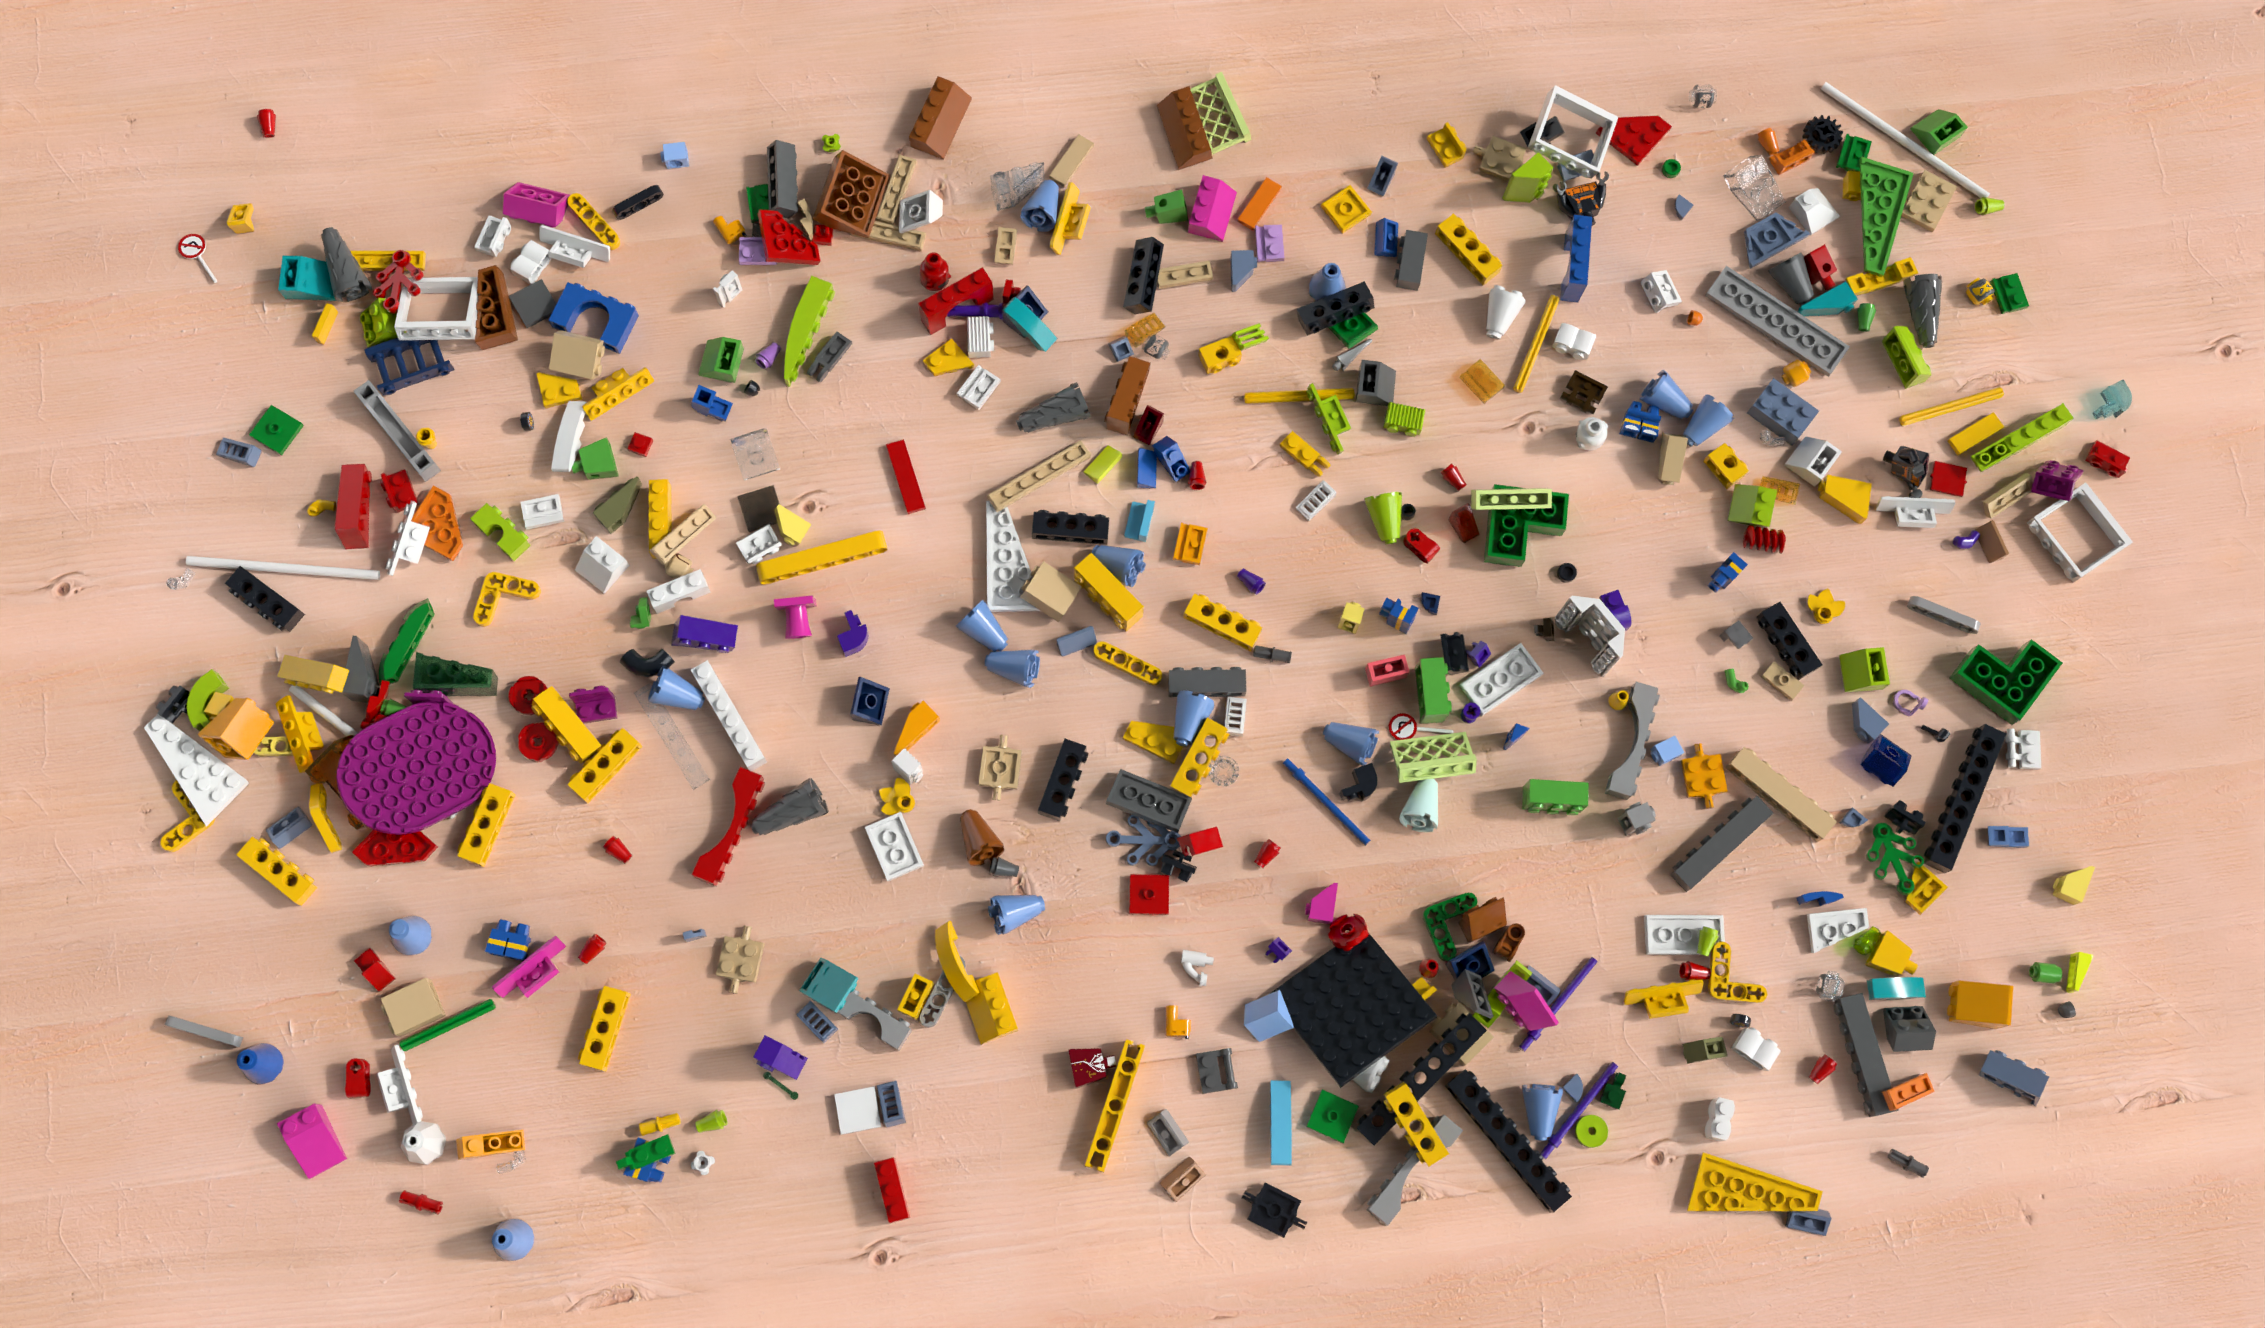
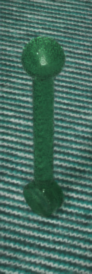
M765 1072L763 1074V1077L766 1080H771L785 1092L790 1094L793 1100L798 1099L799 1094L797 1092H792L778 1080L773 1078L770 1072Z

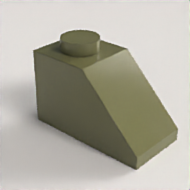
M1723 1037L1682 1044L1684 1049L1683 1055L1687 1060V1064L1728 1056Z

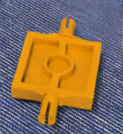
M1702 743L1694 745L1696 756L1681 760L1688 798H1704L1706 809L1714 808L1712 797L1716 794L1727 793L1728 790L1721 754L1706 755L1703 753Z

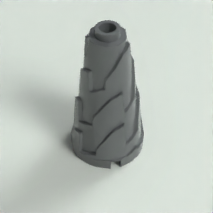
M333 227L324 229L321 238L324 245L331 287L336 301L343 302L342 298L346 297L349 302L369 293L368 289L372 290L370 281L363 273L359 263L352 255L345 241H343L338 230Z
M1921 274L1915 276V281H1911L1910 277L1906 278L1903 281L1911 317L1918 334L1919 344L1923 345V348L1934 347V344L1937 343L1942 276H1938V274Z
M1075 382L1039 405L1021 413L1018 416L1019 420H1016L1020 431L1024 430V432L1029 433L1045 427L1080 419L1085 420L1091 417L1090 412L1085 413L1088 411V407L1078 383Z
M809 778L798 787L783 795L782 799L770 805L765 811L755 816L750 826L755 834L766 835L773 831H779L791 825H798L810 819L823 816L829 810L826 801L822 800L821 796L823 794L812 778Z

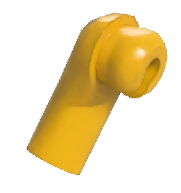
M318 499L308 507L307 513L313 517L318 516L324 510L335 511L337 503L336 501Z

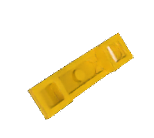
M1909 257L1886 267L1882 277L1871 273H1860L1847 277L1845 280L1855 295H1861L1900 283L1906 278L1917 275L1918 271L1912 258Z
M948 921L935 930L937 954L949 983L958 996L966 1002L980 992L973 975L966 974L954 944L958 937L952 922Z

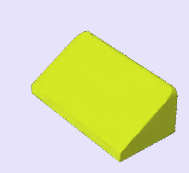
M1107 445L1083 473L1098 484L1122 458V453Z

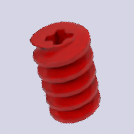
M1749 525L1744 533L1743 547L1745 548L1749 544V549L1752 550L1754 545H1756L1757 550L1760 551L1761 547L1764 546L1765 552L1771 547L1773 553L1779 548V553L1782 554L1785 548L1786 536L1783 530L1776 532L1775 529H1770L1769 531L1765 527L1761 530V527L1758 526L1754 529L1753 526Z

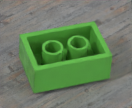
M1443 657L1420 659L1415 667L1420 724L1442 723L1448 717L1449 712L1452 711L1451 701H1448L1447 693L1450 692L1449 682H1446L1445 677L1448 674L1447 663H1444Z
M1529 779L1523 786L1522 809L1528 810L1529 813L1547 811L1548 814L1567 812V815H1578L1588 806L1589 783Z

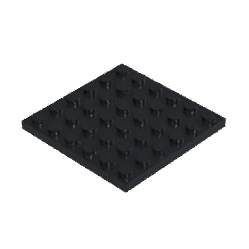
M1370 933L1367 938L1353 946L1349 951L1333 947L1271 992L1281 991L1295 1031L1340 1088L1437 1018L1436 1013Z

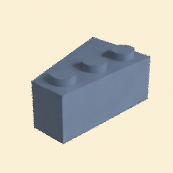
M1990 1050L1979 1076L2001 1088L2006 1087L2015 1091L2014 1095L2021 1097V1094L2032 1100L2031 1104L2037 1106L2050 1076H2047L2046 1072L2039 1068L2032 1069L2027 1067L2026 1063L2021 1060L2007 1058V1055L2001 1051L1995 1050L1994 1052Z

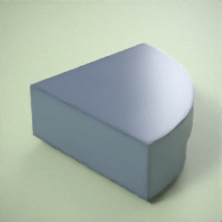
M1679 194L1675 200V209L1677 216L1683 220L1693 207V204Z
M1852 807L1839 823L1846 827H1858L1868 819Z
M704 929L694 932L692 930L683 932L684 940L687 943L707 937Z
M1575 1074L1562 1087L1575 1102L1579 1101L1583 1093V1084L1578 1074Z

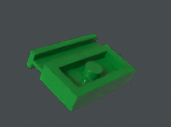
M1846 134L1836 168L1840 167L1845 171L1860 172L1859 159L1861 157H1868L1872 141Z
M768 184L755 185L750 188L746 187L752 223L759 221V210H769Z
M2018 273L2002 276L1997 279L1993 278L1990 281L1991 286L1995 290L1994 294L2001 314L2029 307Z

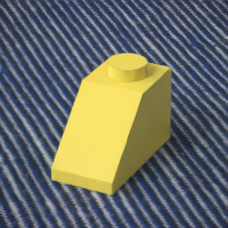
M778 504L774 511L780 535L787 544L798 546L811 524Z
M1346 602L1338 628L1356 634L1365 608H1362L1360 604L1355 602Z
M2089 866L2057 878L2053 884V896L2073 905L2082 903L2095 867Z

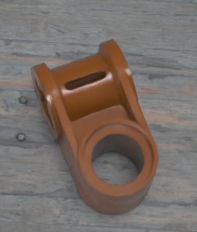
M1518 923L1508 926L1492 953L1500 954L1510 963L1525 936L1524 927ZM1512 928H1516L1519 931L1518 938L1511 936L1510 931Z

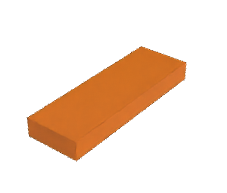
M1266 177L1239 216L1237 222L1253 231L1282 189V186Z
M1924 1073L1882 1093L1889 1110L1893 1111L1935 1091L1928 1074Z

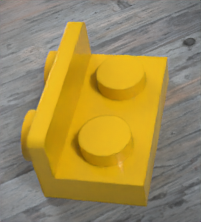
M1448 122L1444 124L1442 129L1427 136V141L1445 168L1464 158L1466 146L1463 141L1459 140L1455 128L1450 126Z

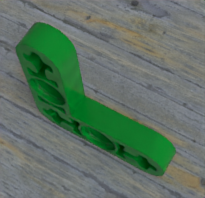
M1468 892L1432 905L1423 912V920L1436 952L1442 961L1448 962L1455 958L1457 953L1445 920L1464 914L1469 909L1477 906V897L1473 893ZM1465 897H1467L1468 899H1472L1473 902L1471 903V907H1469L1468 904L1459 907V904L1456 900H1459V903H1462L1466 900ZM1450 903L1455 906L1453 914H1448L1445 911L1446 904ZM1429 911L1437 914V916L1435 917L1436 923L1440 921V925H1436L1433 928H1431V925H1433L1434 922L1432 918L1428 919L1427 915L1430 914ZM1440 928L1445 932L1443 939L1435 937L1434 932L1436 929ZM1448 940L1449 943H1446L1445 946L1448 950H1452L1450 957L1442 954L1445 948L1443 945L1439 947L1438 943Z

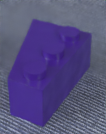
M680 615L674 623L671 646L700 648L704 650L711 649L721 653H729V651L735 648L738 625Z
M764 1035L753 1057L758 1060L756 1064L770 1072H773L775 1069L796 1080L808 1059Z

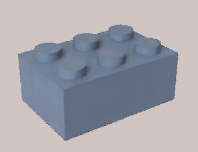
M1773 378L1747 414L1792 446L1809 426L1819 410Z

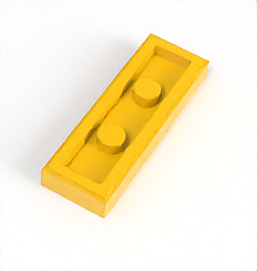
M1993 412L1951 437L1947 442L1959 456L2002 430L2004 425Z

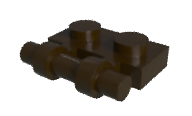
M1575 370L1566 386L1567 389L1572 391L1571 394L1563 392L1560 398L1567 401L1566 403L1569 405L1573 404L1581 408V411L1594 414L1597 408L1590 404L1592 401L1599 404L1608 386ZM1579 394L1587 398L1586 402L1576 398V395Z

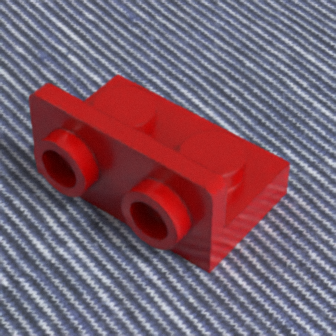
M2096 440L2085 461L2095 468L2106 471L2108 475L2119 478L2126 473V466L2130 457Z
M406 469L388 476L385 473L381 474L382 480L380 484L383 491H387L388 497H386V501L390 508H394L399 513L404 511L406 504H410L411 500L417 503L416 506L419 505Z

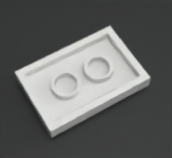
M901 812L865 827L887 881H891L924 866Z

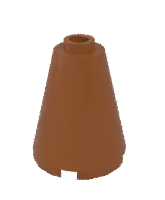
M969 809L962 813L960 823L969 864L979 866L985 864L984 860L990 858L992 861L993 857L998 858L1005 850L1002 841L978 811Z

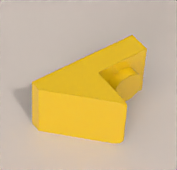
M252 203L233 205L226 223L235 233L254 232L251 221L254 211Z

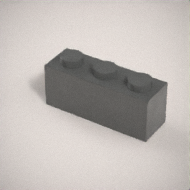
M1406 230L1405 235L1401 236L1399 247H1402V252L1398 253L1397 263L1400 265L1399 269L1395 270L1394 280H1397L1396 287L1418 291L1428 233Z

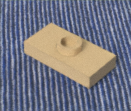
M1775 661L1761 676L1791 701L1805 686Z

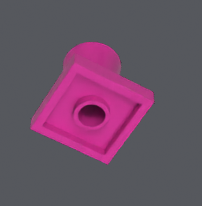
M814 596L774 599V607L777 610H785L786 612L785 639L811 637L807 607H817Z

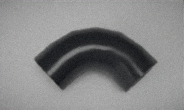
M662 648L650 658H644L634 649H631L622 656L620 663L635 675L651 677L656 676L662 666L670 668L675 661Z

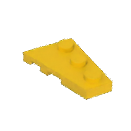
M1131 721L1123 736V740L1172 764H1175L1183 748L1174 740L1175 727Z

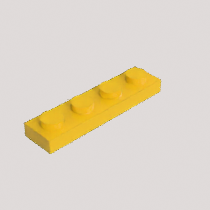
M351 251L362 271H383L393 262L392 255L396 252ZM407 251L411 255L410 263L421 271H425L426 253L424 251Z

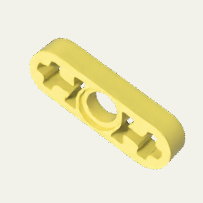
M264 737L258 746L262 743L265 746H270L271 749L262 748L260 751L256 748L253 752L258 756H293L287 737ZM284 741L286 744L285 749L277 751V743Z

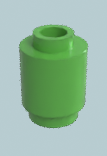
M2035 962L2029 969V975L2034 982L2054 984L2055 982H2060L2062 969L2055 964Z

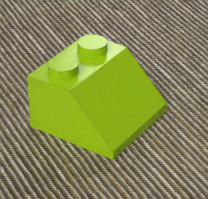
M1735 484L1727 521L1761 528L1770 527L1777 490L1761 486Z

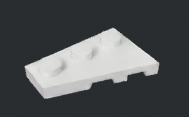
M1867 908L1807 914L1811 953H1816L1827 946H1831L1844 938L1869 928Z

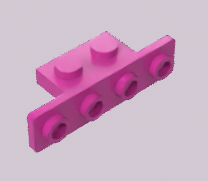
M554 936L506 976L501 978L492 986V989L503 998L518 986L528 998L559 973L551 959L566 947L565 944L557 936Z

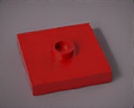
M1130 874L1129 914L1169 915V875Z

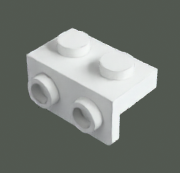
M488 216L474 246L475 250L497 257L498 253L503 249L505 237L511 231L508 219L503 217L501 220Z
M770 524L735 542L747 563L750 564L752 562L753 565L763 560L762 556L769 553V555H772L779 551V547L782 545Z

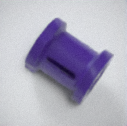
M1467 703L1460 714L1462 721L1469 724L1476 721V718L1480 715V707L1476 703ZM1467 711H1469V712H1472V711H1473V712H1474L1473 716H1472L1471 714L1468 715V714H1467Z

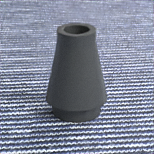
M993 857L989 873H993V876L1017 877L1019 866L1000 857Z

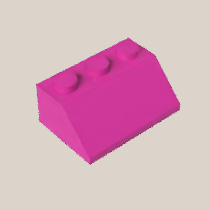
M1203 175L1189 221L1188 233L1223 242L1237 192L1221 179Z
M517 182L504 193L503 214L508 215L512 219L520 218L527 220L529 223H541L553 228L563 221L568 206L567 200L570 195Z
M1510 971L1494 987L1498 993L1497 998L1506 1005L1505 1010L1514 1017L1512 1020L1518 1027H1525L1532 1031L1558 1025V1020L1538 989Z

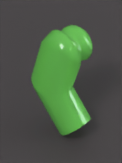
M1734 669L1725 670L1729 688L1737 693H1744L1748 690V683L1737 680Z

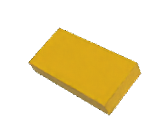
M327 303L312 333V337L316 342L322 345L325 344L338 315V311L332 304Z

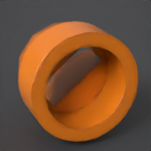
M1691 310L1687 323L1693 326L1699 325L1703 320L1702 314Z

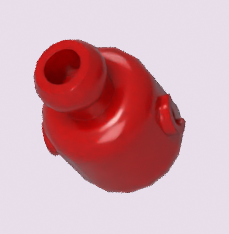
M935 252L929 253L922 261L919 270L922 286L929 291L935 292L944 289L951 278L947 262Z

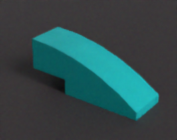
M1013 297L1002 309L1022 335L1028 337L1038 350L1046 352L1058 339L1018 298Z
M1923 977L1874 978L1867 980L1869 1000L1926 997Z

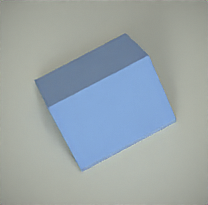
M1280 990L1245 1004L1244 1026L1259 1042L1294 1028Z

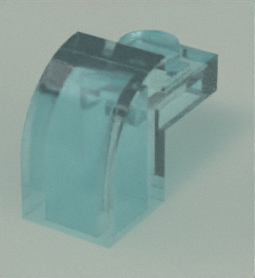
M2124 379L2108 386L2100 393L2106 404L2099 407L2092 414L2095 419L2101 417L2106 419L2111 415L2117 418L2130 407L2132 394Z

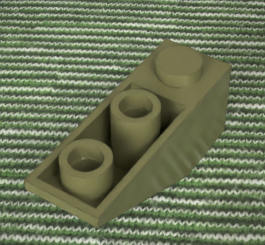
M637 476L634 479H629L621 490L613 492L610 499L605 503H600L593 512L598 521L610 534L622 526L629 516L642 486Z

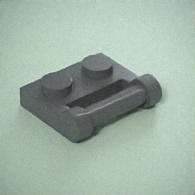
M1232 1048L1196 1054L1202 1094L1238 1088L1231 1060ZM1223 1056L1227 1084H1221L1217 1057Z

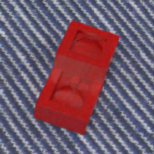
M382 680L378 697L370 696L365 722H371L381 711L382 704L387 699L389 693V681Z

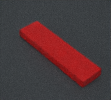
M904 439L886 444L907 513L912 514L925 510L924 500Z

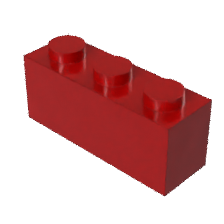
M892 1157L875 1162L874 1165L889 1223L892 1224L909 1219L910 1214L896 1158Z

